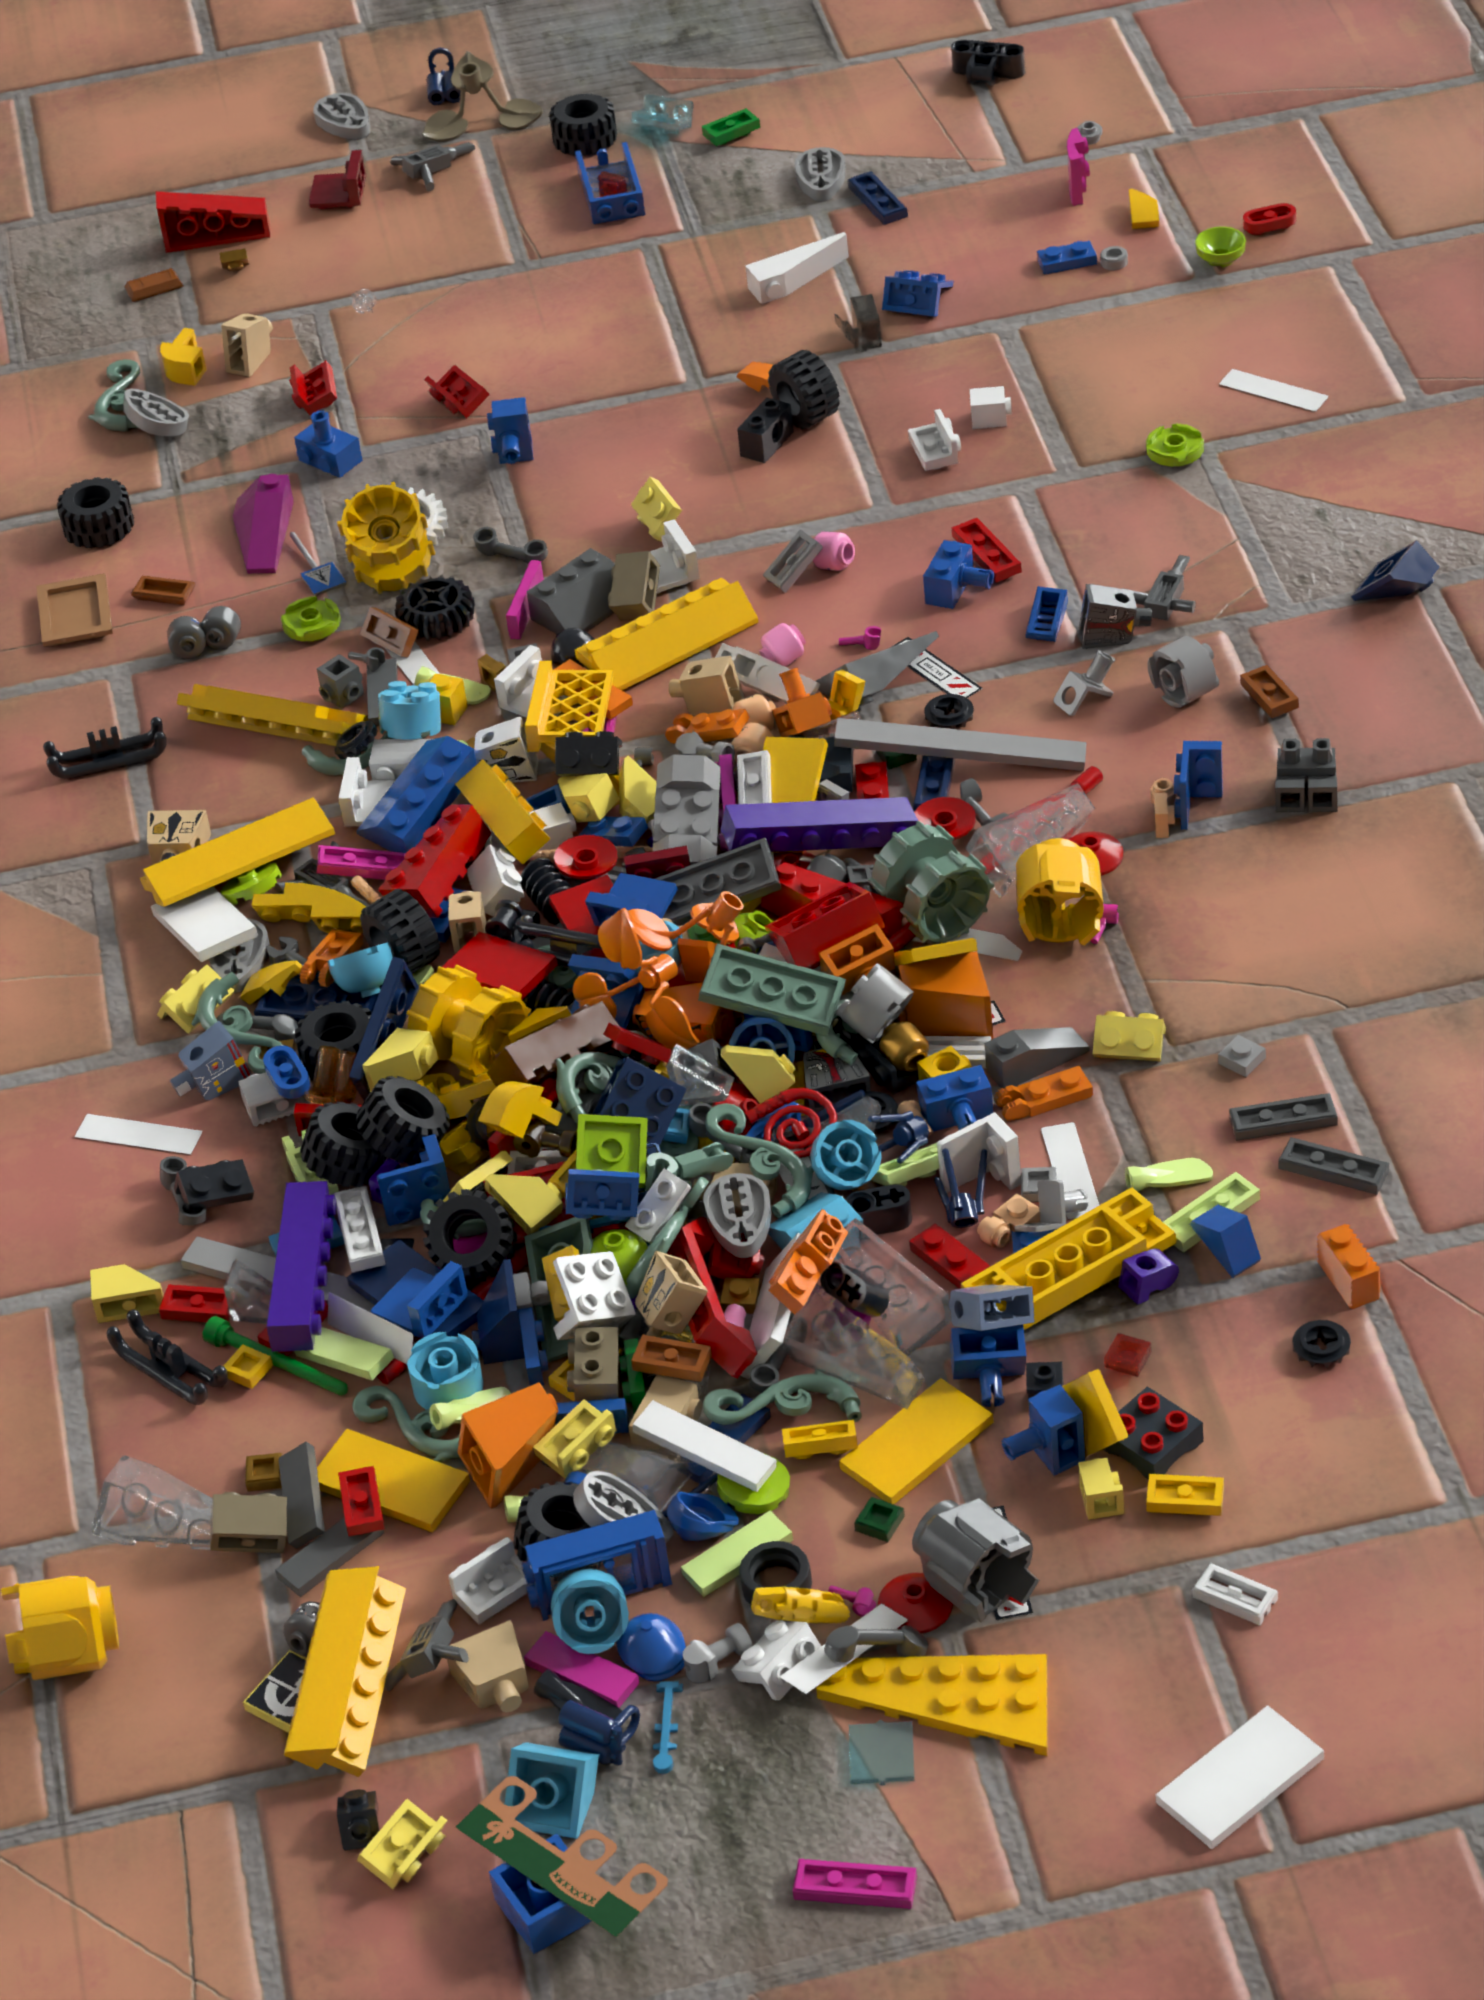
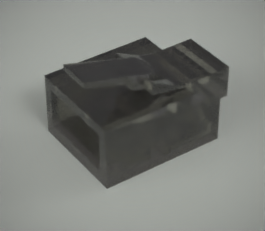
M872 294L851 297L853 328L849 321H843L837 314H835V324L845 334V338L852 342L856 353L882 347L880 318Z

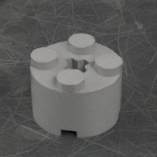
M1182 636L1152 653L1153 656L1148 659L1147 667L1150 680L1155 689L1158 687L1162 689L1165 695L1161 698L1172 707L1181 708L1219 686V679L1212 662L1214 653L1211 647L1206 643L1200 644L1192 637Z
M877 963L867 976L863 975L851 990L855 994L850 1000L846 999L835 1014L866 1040L874 1044L882 1037L885 1028L900 1016L913 997L914 991Z

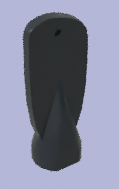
M550 1669L545 1670L534 1686V1694L540 1698L550 1700L559 1711H561L567 1701L572 1700L614 1720L622 1712L621 1709L591 1691L576 1684L562 1681Z

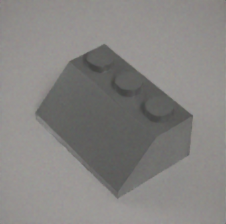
M591 548L526 592L531 620L555 634L567 628H579L588 632L614 614L608 605V594L612 589L611 570L615 564L610 558Z

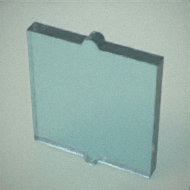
M878 1720L877 1723L849 1725L850 1784L879 1783V1785L884 1786L886 1782L915 1781L912 1721L884 1723L883 1720Z

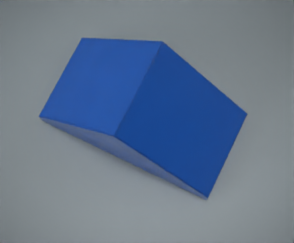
M1217 1205L1190 1222L1189 1225L1232 1278L1260 1262L1261 1256L1247 1215Z

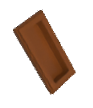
M170 268L128 281L124 287L132 302H136L181 288L183 284L175 270Z
M142 575L131 592V596L138 600L185 605L194 590L196 582Z

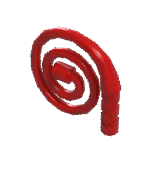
M806 1087L780 1091L779 1094L745 1112L747 1120L750 1124H753L784 1105L800 1099H810L825 1107L829 1115V1125L837 1122V1113L832 1102L820 1092ZM789 1105L778 1110L770 1117L764 1127V1140L771 1141V1130L780 1118L790 1113H803L813 1121L814 1128L811 1134L802 1121L789 1118L777 1127L776 1138L780 1145L790 1150L803 1149L814 1142L821 1131L820 1117L812 1109L803 1105ZM792 1126V1131L798 1140L801 1141L791 1142L786 1140L784 1130ZM812 1146L806 1150L793 1153L799 1158L809 1157Z

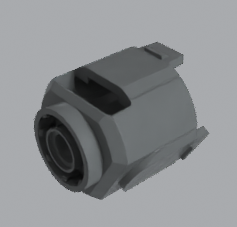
M979 1498L961 1505L953 1500L939 1502L923 1516L915 1529L912 1548L920 1556L923 1573L928 1583L960 1610L980 1623L986 1618L985 1615L993 1612L1007 1601L1009 1597L1025 1604L1040 1581L1028 1570L1033 1554V1544L1030 1537Z

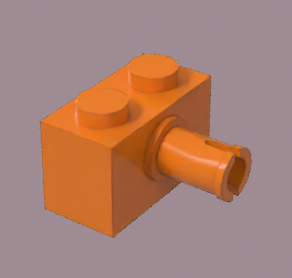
M798 667L779 674L789 699L786 701V705L772 710L781 737H789V735H795L831 721L830 715L832 710L828 699L823 697L821 692L811 696L810 693L806 694Z
M878 924L819 953L821 972L846 979L842 995L850 992L857 981L863 975L867 976L877 963L888 971L895 969L894 948Z

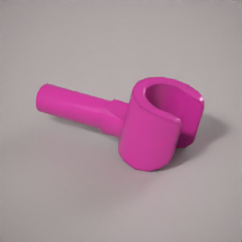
M869 626L865 629L864 636L839 638V645L864 644L865 648L875 650L880 645L881 629L877 626Z
M1103 904L1104 911L1100 919V932L1090 940L1091 943L1098 944L1106 924H1118V905Z
M831 1585L828 1589V1592L838 1593L842 1599L852 1602L853 1612L860 1617L865 1616L876 1608L877 1604L876 1601L872 1600L874 1595L870 1588L862 1587L858 1592Z

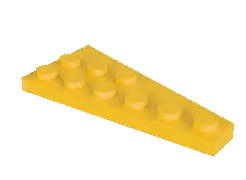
M1047 1654L855 1658L816 1687L817 1699L860 1710L867 1706L883 1710L885 1716L899 1719L900 1715L918 1719V1724L975 1739L982 1735L1000 1740V1745L1014 1748L1018 1744L1034 1748L1035 1754L1047 1756Z

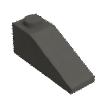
M1072 1027L1012 1030L984 1043L986 1072L1001 1089L1009 1085L1017 1086L1090 1051V1046Z

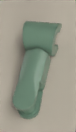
M714 1142L702 1149L674 1158L665 1153H652L647 1157L644 1190L647 1191L651 1188L664 1168L685 1181L707 1173L727 1170L734 1161L733 1156L728 1152H724V1147L719 1142Z

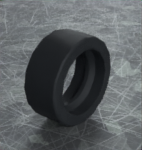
M771 1541L759 1544L748 1551L741 1560L739 1575L744 1599L750 1605L755 1588H766L756 1584L754 1578L767 1568L778 1566L796 1571L798 1575L794 1581L782 1587L811 1589L810 1564L807 1555L798 1546L788 1542Z

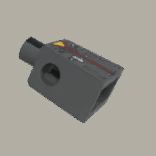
M1094 584L1085 585L1078 629L1082 649L1128 644L1132 641L1134 626H1151V608H1137L1132 591Z
M818 1041L814 1042L812 1051H807L803 1054L806 1088L820 1092L832 1104L859 1090L864 1092L871 1091L869 1073L858 1056L855 1062L849 1065L839 1057L834 1059ZM846 1044L848 1048L853 1050L850 1044ZM808 1099V1108L812 1109L815 1113L825 1109L824 1106L815 1100Z

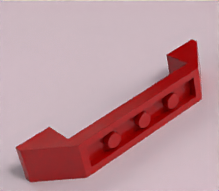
M700 1217L680 1229L666 1254L685 1259L708 1290L705 1298L688 1323L695 1343L711 1346V1358L728 1374L738 1379L744 1370L753 1363L758 1352L750 1331L729 1323L725 1319L703 1259L704 1254L710 1251L715 1238L708 1226L707 1219Z

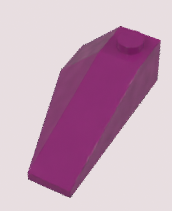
M260 475L237 498L232 517L247 574L276 573L294 503L288 475Z

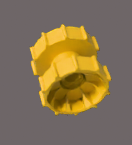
M391 482L390 485L372 487L366 484V489L357 493L350 500H344L346 507L343 511L342 519L337 521L340 535L345 537V551L349 563H353V571L357 583L364 582L369 587L377 589L378 594H382L383 591H396L407 588L408 583H416L422 576H428L427 568L430 564L431 556L435 555L432 541L427 538L426 528H428L425 514L420 513L416 493L410 494L404 489L396 487L395 482Z
M456 965L454 969L439 966L435 974L424 984L419 985L420 990L413 1001L411 1009L406 1013L409 1015L407 1029L430 1032L437 1050L438 1060L447 1059L455 1063L461 1070L459 1075L472 1081L471 1077L489 1071L494 1063L493 1057L501 1052L505 1046L511 1044L508 1033L528 1017L531 1009L526 1007L525 1003L521 1000L522 994L503 985L499 989L482 987L476 980V973L459 965Z

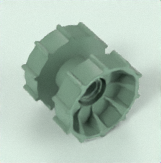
M917 821L915 826L906 828L900 833L894 832L892 834L893 838L884 846L881 852L874 855L876 861L872 877L868 879V882L879 895L903 903V908L900 909V912L911 924L908 929L922 942L928 939L941 944L958 937L964 932L968 934L970 932L969 928L979 919L981 914L988 911L986 905L989 900L990 890L995 886L984 872L986 867L972 854L968 857L960 854L952 843L954 837L940 825L933 827Z

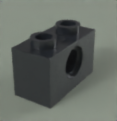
M767 397L737 428L740 457L766 463L794 432L791 404Z

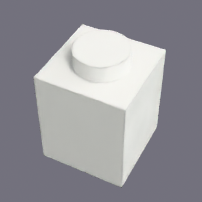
M1004 386L969 389L973 429L1007 426L1006 415L1012 414L1011 398L1005 397Z
M561 803L534 810L546 823L547 826L543 830L550 837V840L539 850L557 849L561 843L573 837L572 832L577 831L572 813L567 814Z

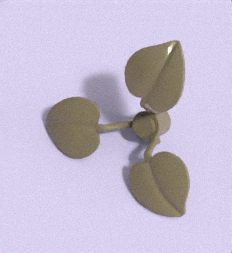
M467 51L456 65L451 77L452 85L461 91L459 112L457 114L452 110L436 112L427 120L422 135L433 141H450L461 136L468 127V121L461 118L464 115L465 92L476 94L482 88H484L498 111L502 113L499 116V121L507 129L517 130L529 126L542 116L543 109L538 104L522 98L511 99L506 103L505 107H502L487 86V83L493 77L492 66Z

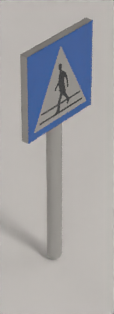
M290 532V537L312 567L311 570L300 573L314 596L346 584L345 579L333 562L318 567L295 532Z

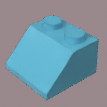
M820 1192L807 1200L795 1212H789L771 1223L768 1235L783 1250L797 1233L802 1234L818 1212L824 1209L830 1216L839 1219L843 1227L848 1231L834 1258L836 1260L863 1242V1219L842 1196Z
M526 1742L511 1748L508 1777H518L537 1792L536 1798L515 1820L534 1832L578 1838L594 1795L599 1755ZM519 1786L507 1787L504 1805L516 1806L520 1804L525 1798L524 1790Z

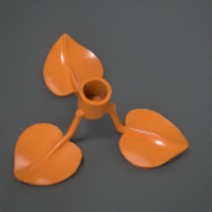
M723 891L714 903H702L693 906L690 910L692 919L673 932L668 931L666 924L652 912L642 909L627 910L639 941L652 949L668 951L672 947L670 939L677 938L695 924L706 929L708 933H711L716 939L720 940L721 945L726 946L727 943L736 942L739 938V931L734 920L744 906L736 895Z
M622 908L601 924L598 930V940L607 958L612 962H620L623 969L635 970L641 967L638 976L608 991L606 982L601 975L594 972L584 973L573 984L575 1000L579 1003V1007L588 1003L592 1006L602 1001L615 1019L617 1008L611 996L639 982L648 989L658 988L649 1001L652 1010L646 1015V1022L652 1035L661 1044L674 1049H686L699 1044L700 1041L694 1035L689 1020L680 1004L672 997L661 996L662 992L669 988L667 982L676 977L678 973L676 962L668 954H661L657 957L653 956L650 959L642 960V950L634 926L626 908Z

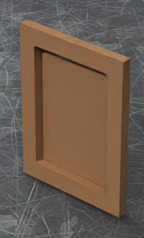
M105 573L36 586L43 647L62 645L113 634Z

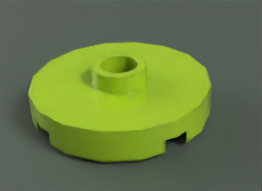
M1176 423L1172 424V428L1164 429V426H1160L1153 430L1146 439L1147 455L1152 461L1160 465L1169 467L1184 466L1193 463L1201 457L1204 452V439L1201 432L1190 425Z
M314 596L301 598L289 604L285 609L286 613L281 616L285 634L291 639L298 641H315L331 635L339 627L341 621L337 604L331 599L324 598L325 601L318 600Z
M269 862L234 877L222 887L220 892L232 905L238 904V898L244 897L245 901L252 900L253 894H264L273 888L277 883L276 878L281 879L282 874L276 863Z
M776 1459V1469L758 1492L718 1474L717 1491L722 1501L726 1504L729 1502L735 1505V1510L742 1513L762 1514L775 1510L780 1502L787 1499L790 1475L786 1466Z

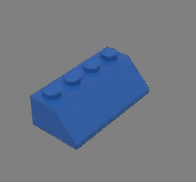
M449 736L426 741L356 830L357 834L391 852L407 853L411 848L416 847L423 839L424 832L438 822L442 817V812L460 794L461 791L455 784L477 765L474 748Z

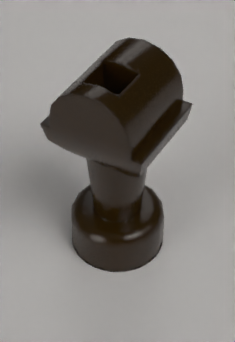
M536 1118L535 1120H530L523 1138L515 1137L513 1139V1145L519 1153L528 1155V1158L538 1156L542 1149L559 1150L562 1157L569 1158L576 1150L577 1131L565 1130L561 1135L545 1131L542 1121Z

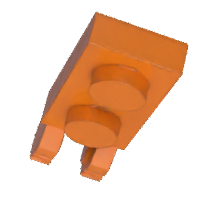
M726 709L717 713H700L696 716L682 713V715H676L672 723L674 726L666 730L665 736L673 744L676 743V740L682 734L692 733L693 731L704 742L736 738L750 716L746 709Z
M332 929L307 957V961L300 971V982L311 984L318 970L320 971L318 977L320 986H330L334 979L330 973L327 961L357 952L363 945V934Z
M1076 1066L1018 1085L1017 1087L1013 1085L1006 1086L1004 1089L1002 1088L995 1092L996 1094L993 1099L997 1106L1002 1107L1003 1117L1007 1121H1012L1027 1116L1033 1117L1090 1098L1093 1095V1086L1081 1067Z

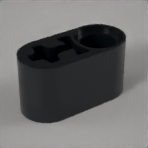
M892 1184L856 1191L845 1199L863 1219V1237L904 1230L912 1223L910 1192L905 1186Z
M832 1262L821 1274L820 1284L822 1289L845 1307L871 1317H878L886 1311L889 1305L887 1289L864 1272L838 1262Z

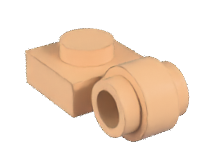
M1161 778L1156 780L1151 786V802L1155 808L1156 838H1169L1168 825L1175 824L1173 804L1175 803L1176 794H1174V784L1172 781Z
M1016 1193L993 1212V1217L987 1216L979 1223L977 1233L980 1235V1239L991 1247L996 1248L998 1246L1003 1248L1009 1243L1012 1232H1015V1226L1040 1222V1209Z

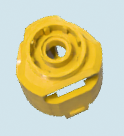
M1061 838L1042 841L1024 851L1016 862L1017 880H1015L1017 911L1019 913L1018 920L1028 941H1034L1035 937L1049 942H1068L1079 939V943L1085 946L1100 932V919L1104 911L1100 864L1096 855L1088 847H1079L1076 843ZM1081 898L1075 905L1070 903L1065 907L1066 900Z
M65 1576L22 1584L16 1583L13 1586L1 1588V1595L4 1600L20 1599L23 1630L5 1634L9 1664H14L15 1674L31 1673L32 1679L35 1681L101 1670L108 1661L107 1651L119 1649L117 1622L110 1585L96 1587L95 1582L88 1577Z

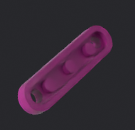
M732 754L719 755V761L715 762L720 766L719 804L723 803V808L719 809L718 813L719 828L722 826L725 805L736 804ZM721 832L719 833L721 852H728V846Z

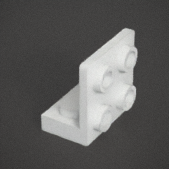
M675 519L664 522L665 535H662L664 547L650 551L660 564L657 594L700 579L696 550Z
M532 645L528 646L494 679L500 708L527 718L539 661H542L540 648ZM563 695L557 699L564 700L568 697L566 695ZM560 711V712H558V713H556V714H554V715L557 717L562 711Z
M347 757L338 798L344 827L360 826L395 782V780L367 781V772L361 769L359 757Z
M995 1112L937 1142L940 1179L947 1193L950 1192V1186L942 1155L944 1148H947L949 1151L958 1187L978 1177L979 1161L983 1149L988 1151L986 1173L990 1171L997 1181L1001 1180L1010 1190L1021 1185L1018 1136Z
M612 1252L558 1257L553 1261L570 1310L565 1312L564 1318L553 1327L557 1340L575 1338V1328L618 1327L619 1330L636 1315Z

